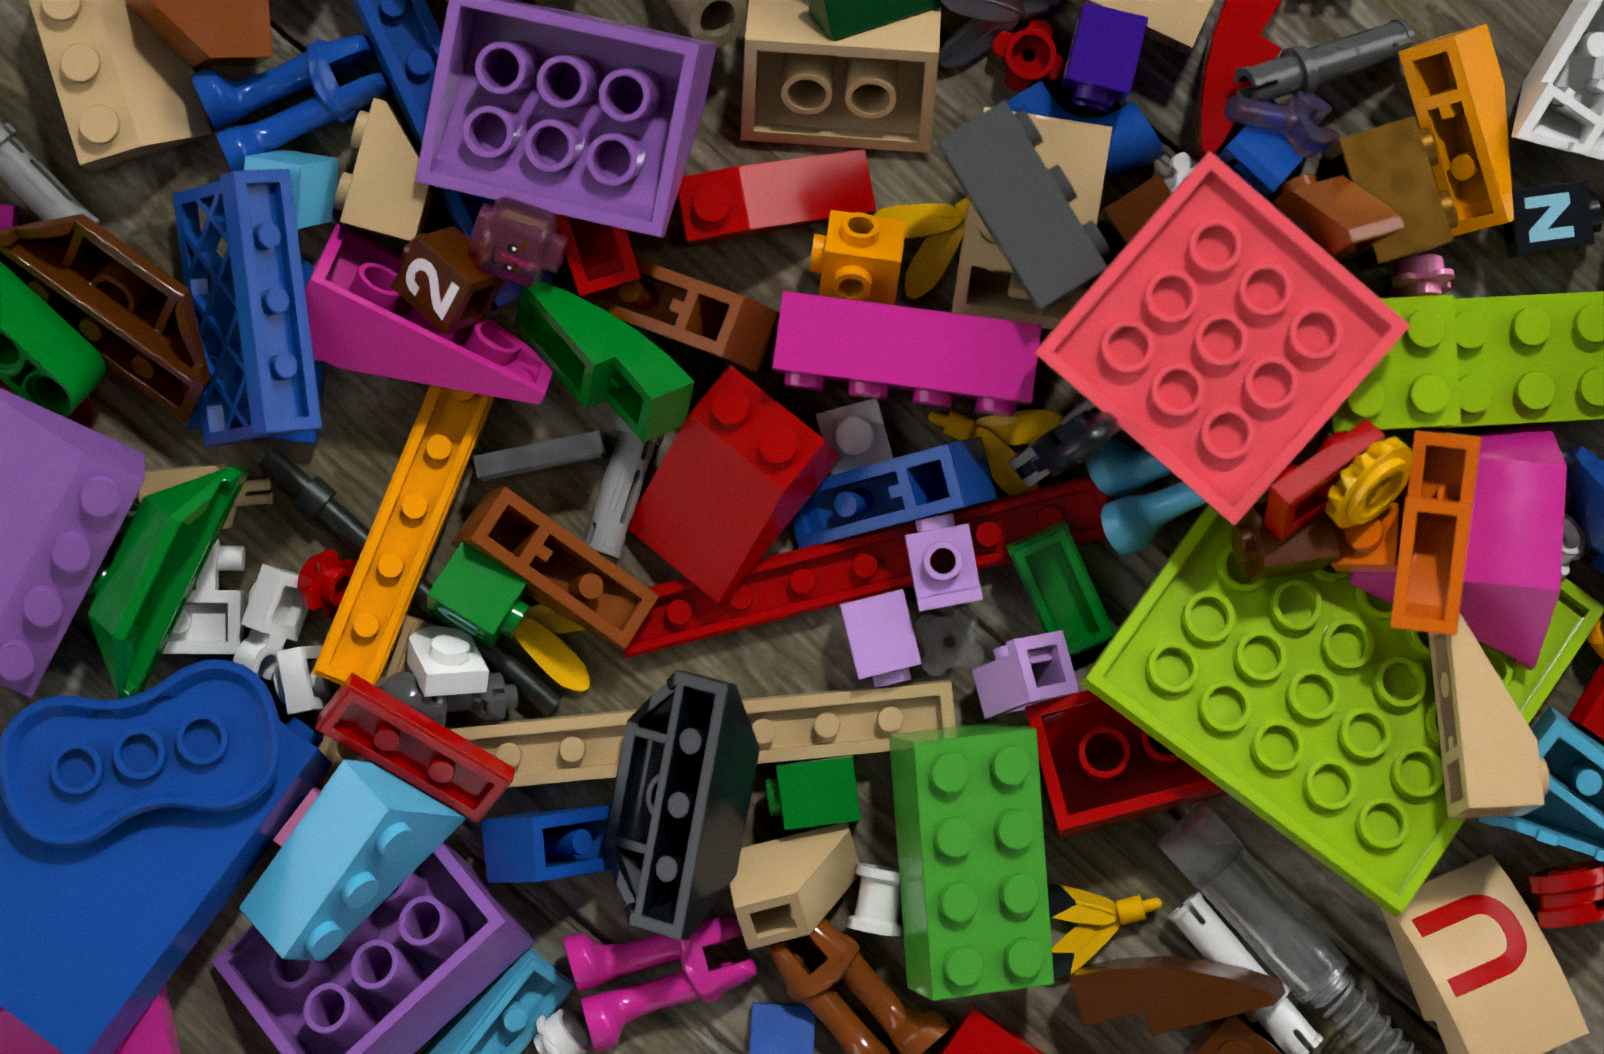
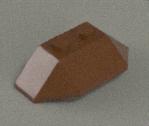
M84 214L0 229V261L90 342L102 355L109 369L187 423L193 417L211 380L190 290Z

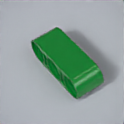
M0 261V379L21 398L67 418L103 381L106 375V364L102 355L90 342Z

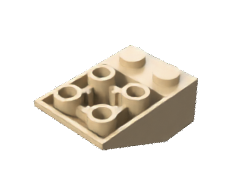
M984 107L983 113L991 108ZM1028 114L1043 139V143L1035 147L1038 155L1047 169L1057 164L1059 165L1077 195V198L1068 204L1081 225H1084L1092 220L1097 226L1112 126ZM969 200L952 313L1040 324L1042 328L1053 330L1085 294L1087 287L1039 315Z

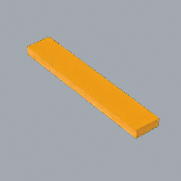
M433 385L429 386L312 671L314 675L341 686L351 673L356 674L374 686L375 682L382 677L496 397Z

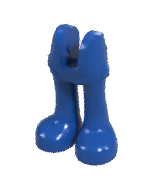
M362 34L338 38L332 41L317 39L315 42L307 45L306 52L268 71L240 80L231 81L212 68L203 69L191 74L190 76L198 96L216 131L287 95L310 86L314 89L316 96L287 110L249 125L234 126L216 133L231 171H244L245 156L275 151L295 138L335 121L345 124L354 120L360 110L372 104L373 98L379 99L390 91L388 81L382 72L367 75L340 87L333 75L334 72L355 64L373 53L374 50L368 37Z

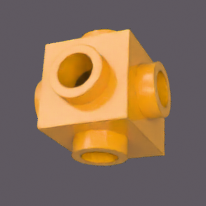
M831 210L827 235L814 234L809 272L821 273L818 295L895 305L907 220L872 216L861 212L851 213Z

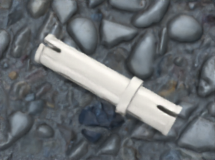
M1199 891L1182 903L1184 906L1181 908L1177 907L1168 916L1171 922H1174L1206 960L1244 967L1268 975L1202 898L1203 895ZM1285 985L1286 993L1275 1005L1243 1013L1251 1023L1258 1021L1285 1054H1309L1310 1052L1307 1049L1310 1047L1315 1049L1324 1039L1286 997L1290 991Z

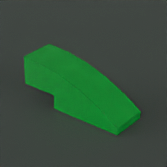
M533 277L522 281L521 285L524 286H521L514 327L585 409L607 401L642 443L683 426L687 418L695 381L668 354L639 331L606 310L566 290Z

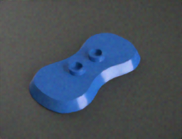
M216 659L202 660L190 664L148 691L123 699L98 700L77 696L44 698L22 709L10 720L2 733L0 740V786L2 796L13 822L22 834L36 843L58 848H71L88 844L99 839L132 816L158 808L177 807L208 812L235 810L259 798L271 786L279 772L282 759V732L278 712L267 686L257 673L245 665L229 660Z

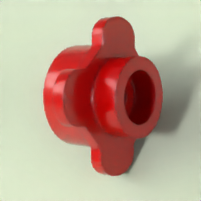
M1035 19L1029 23L1027 29L1013 34L1003 31L994 38L992 49L1003 60L1007 71L1004 82L1010 90L1022 92L1029 87L1031 82L1042 78L1055 80L1062 75L1065 69V61L1060 55H1057L1055 44L1051 39L1053 29L1047 21ZM1029 49L1034 52L1035 57L1033 61L1027 62L1023 59V52Z
M326 549L321 554L309 558L300 571L297 583L298 594L303 600L305 607L310 610L321 608L324 610L327 618L334 620L357 561L352 559L342 561L339 559L338 553L331 549Z

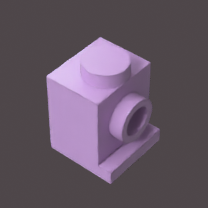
M953 513L915 520L917 533L904 535L918 611L983 600L969 523L955 526ZM940 548L950 550L955 557L953 569L945 574L937 573L930 564L931 555Z
M1063 630L1010 640L1006 642L1007 645L993 650L995 661L972 669L985 719L1023 712L1026 706L1080 692Z

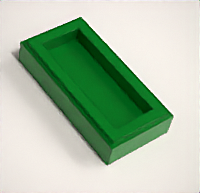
M1065 520L1006 545L1044 633L1063 630L1070 658L1113 638L1115 635Z

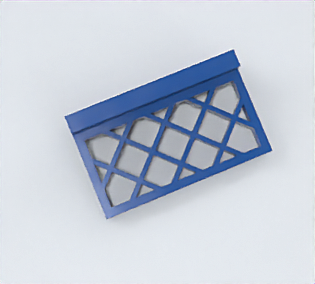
M290 169L232 171L220 175V180L173 194L184 286L190 290L211 378L199 403L204 447L223 446L288 432L322 428ZM198 206L207 216L202 232L200 229ZM221 236L228 244L223 260L216 252ZM208 273L215 280L211 295L208 293ZM229 300L236 308L231 323L224 315ZM216 337L223 344L219 359L216 356ZM237 364L244 372L240 387L232 379ZM224 400L231 408L226 426L223 412Z

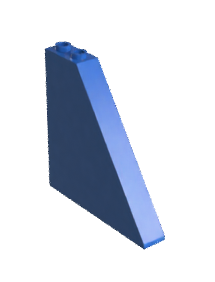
M294 716L287 725L279 721L282 732V759L279 772L271 786L259 798L235 810L221 812L177 807L145 811L122 822L99 839L78 847H49L36 843L22 834L6 808L0 786V1006L63 1054H113L273 843L275 836L330 768L332 762L318 749L324 739Z

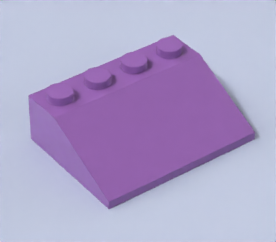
M449 0L415 182L657 237H664L704 110L717 43L520 0Z
M1 388L0 685L32 698L145 480V453Z
M445 840L324 961L282 959L252 924L218 955L212 963L281 1054H414L530 948L535 941L500 898L450 843Z

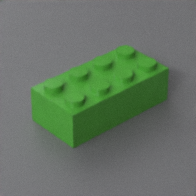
M1012 721L890 734L889 744L898 867L900 872L907 988L932 1001L1054 984L1036 728Z

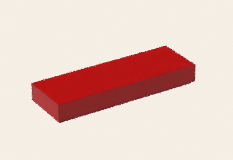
M354 673L349 675L317 717L316 730L476 823L481 821L514 779L515 768Z

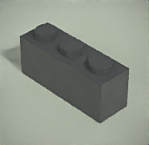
M1004 100L937 141L938 150L1039 315L1094 283L1106 270L1107 266L1103 258L1111 254L1108 244L1092 220L1084 225H1081L1068 204L1075 200L1077 195L1058 164L1050 169L1046 168L1035 150L1036 146L1043 143V139L1024 109L1013 114Z

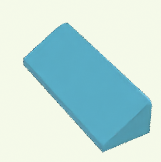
M530 947L440 1030L422 1054H522L534 1039V1036L538 1034L536 1027L537 1019L541 1015H544L546 1018L553 1015L575 987V981L534 948Z

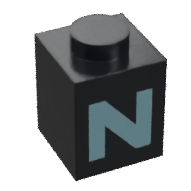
M1587 180L1512 190L1514 220L1503 224L1507 258L1583 249L1595 244L1594 233L1601 232L1602 213L1598 196L1596 194L1589 195Z

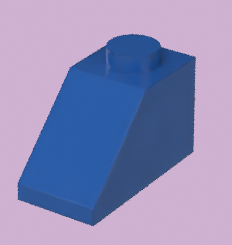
M1273 99L1268 101L1216 157L1263 198H1267L1282 184L1319 141L1309 133L1314 128V124L1302 110L1288 100L1280 106Z
M612 804L533 811L481 819L487 883L541 882L612 870L604 847Z

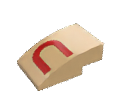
M1486 854L1424 881L1403 914L1394 917L1381 907L1424 1021L1436 1022L1448 1054H1544L1589 1033L1573 992L1547 939L1525 901L1492 854Z

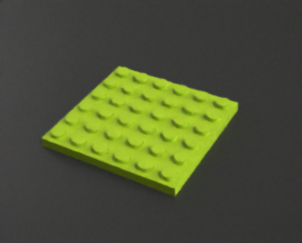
M1268 488L1255 503L1268 501ZM1208 503L1080 684L1391 915L1396 917L1403 914L1466 819H1448L1429 634L1424 631L1391 628L1393 604L1350 584L1349 572H1338L1331 563L1318 571L1248 581L1245 565L1239 564L1233 553L1231 531L1234 525ZM1565 577L1561 578L1560 594L1536 667L1530 671L1512 662L1513 657L1482 642L1479 643L1528 725L1604 613V606Z

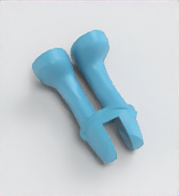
M1110 437L1108 439L1109 442L1102 449L1086 460V466L1091 479L1099 490L1106 495L1119 498L1103 506L1101 512L1102 527L1112 547L1119 554L1128 556L1147 548L1156 537L1160 528L1165 524L1207 502L1183 481L1150 494L1125 497L1173 472L1145 448L1137 450L1117 437Z

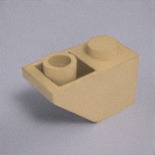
M373 98L370 112L360 110L356 118L351 137V147L359 149L353 174L343 172L334 200V209L342 211L340 222L349 228L409 243L415 236L425 231L436 186L415 182L420 155L393 108L386 101Z
M848 822L816 828L741 848L737 875L731 881L730 889L736 916L748 950L811 934L857 879L858 875L855 871L857 863L860 862Z

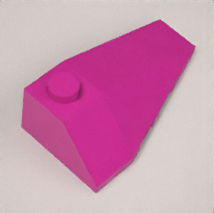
M339 222L336 223L305 287L312 352L315 361H325L345 370L540 405L553 371L533 348L496 322L490 320H483V322L444 334L391 288L402 265L400 262L401 255L395 250Z

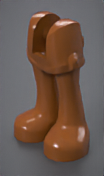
M825 918L809 934L815 946L828 957V960L814 972L806 964L804 958L786 941L774 943L768 950L773 963L786 982L787 995L795 1002L802 1001L830 1030L846 1054L894 1053L868 1029L833 988L841 980L881 1024L900 1054H922L951 1027L949 1022L937 1011H917L902 1001L874 972L859 952L860 943L855 937L843 934Z

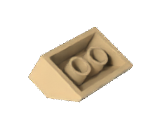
M29 0L80 166L91 172H97L214 135L209 117L190 76L195 73L194 68L126 5V0Z
M749 0L744 49L740 140L921 153L931 152L939 61L941 6L839 41H832L809 15L810 0Z

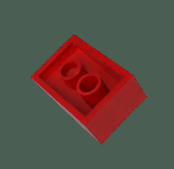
M729 365L688 415L638 502L628 530L722 606L842 459V456L825 439L732 365Z

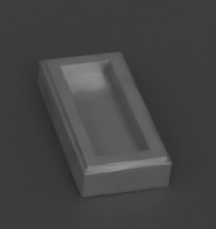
M597 430L475 455L473 459L477 478H480L481 481H491L604 458V454H607L603 433Z

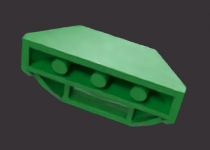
M241 465L231 466L144 496L140 505L132 503L115 536L123 541L112 563L103 559L86 592L87 595L95 598L88 611V616L118 699L135 696L145 691L248 477L249 469Z

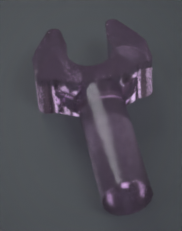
M1303 90L1296 91L1283 106L1236 95L1229 97L1225 104L1224 113L1228 121L1283 132L1294 147L1296 154L1301 157L1313 158L1324 153L1340 136L1337 131L1317 126L1332 110V107L1315 94H1305Z

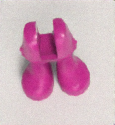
M737 916L703 919L689 940H678L662 934H656L624 943L602 945L586 933H575L563 937L578 992L594 988L620 976L680 959L683 971L636 985L597 992L580 998L596 1054L608 1051L618 1045L622 1028L626 1023L642 1015L702 999L705 1003L719 1001L725 991L745 983L756 976L757 967L754 957L737 961H726L720 963L717 967L708 969L702 947L711 944L713 946L723 944L728 939L743 935Z

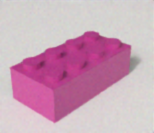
M783 291L772 369L774 374L785 376L784 385L786 388L823 392L824 381L849 384L848 396L886 400L888 389L913 392L911 404L949 409L952 405V398L976 401V413L1013 417V415H1016L1017 406L1026 407L1032 403L1038 355L1034 351L1040 344L1042 325Z

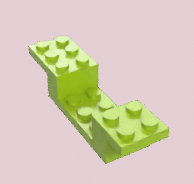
M1604 291L1454 299V294L1380 298L1411 326L1327 420V433L1349 432L1366 419L1381 432L1604 420Z

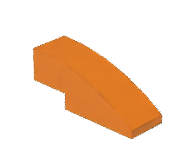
M1422 429L1415 430L1412 449L1413 462L1410 466L1411 473L1409 476L1408 492L1405 498L1391 628L1457 635L1483 436Z

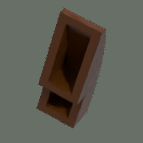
M1171 956L1120 958L1083 965L1069 977L1083 1026L1144 1011L1151 1036L1273 1006L1286 993L1282 980L1244 967L1206 959Z

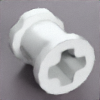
M857 863L855 873L861 877L855 915L848 916L846 927L878 935L902 937L903 925L898 922L901 907L899 869Z

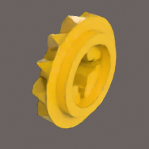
M1397 437L1386 439L1383 442L1377 441L1372 443L1364 454L1356 455L1354 462L1347 469L1341 471L1340 480L1330 488L1328 494L1330 499L1327 501L1325 512L1341 528L1364 524L1377 517L1397 498L1405 487L1411 473L1410 466L1413 462L1412 449Z

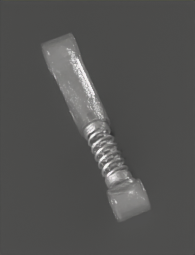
M1203 800L1156 842V845L1194 887L1204 894L1254 949L1267 967L1279 980H1282L1283 984L1301 1004L1311 1001V1005H1314V1008H1323L1326 1011L1323 1014V1018L1330 1016L1337 1023L1335 1031L1342 1029L1349 1037L1346 1044L1354 1042L1361 1050L1358 1054H1423L1421 1051L1414 1052V1042L1402 1039V1029H1393L1390 1026V1016H1381L1378 1013L1379 1003H1369L1367 1001V990H1357L1355 987V977H1352V974H1348V970H1345L1349 964L1347 958L1307 914L1301 911L1245 849L1244 844Z

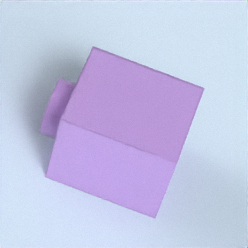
M903 589L840 604L858 680L872 676L874 688L912 679L909 667L922 663Z

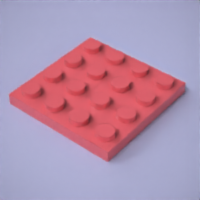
M1208 151L1038 346L1034 353L1103 413L1113 414L1118 420V426L1235 526L1411 325L1219 158Z

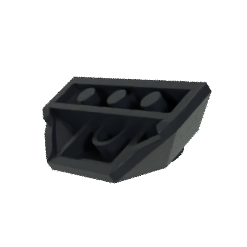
M676 670L666 680L667 684L651 695L627 720L604 847L616 885L627 905L624 911L629 925L678 940H689L737 875L760 747L736 684Z

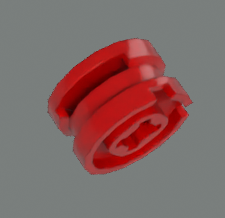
M1594 860L1572 863V866L1558 869L1557 867H1552L1527 876L1529 890L1531 893L1537 894L1539 907L1542 908L1535 917L1540 928L1569 927L1604 920V863L1602 861Z

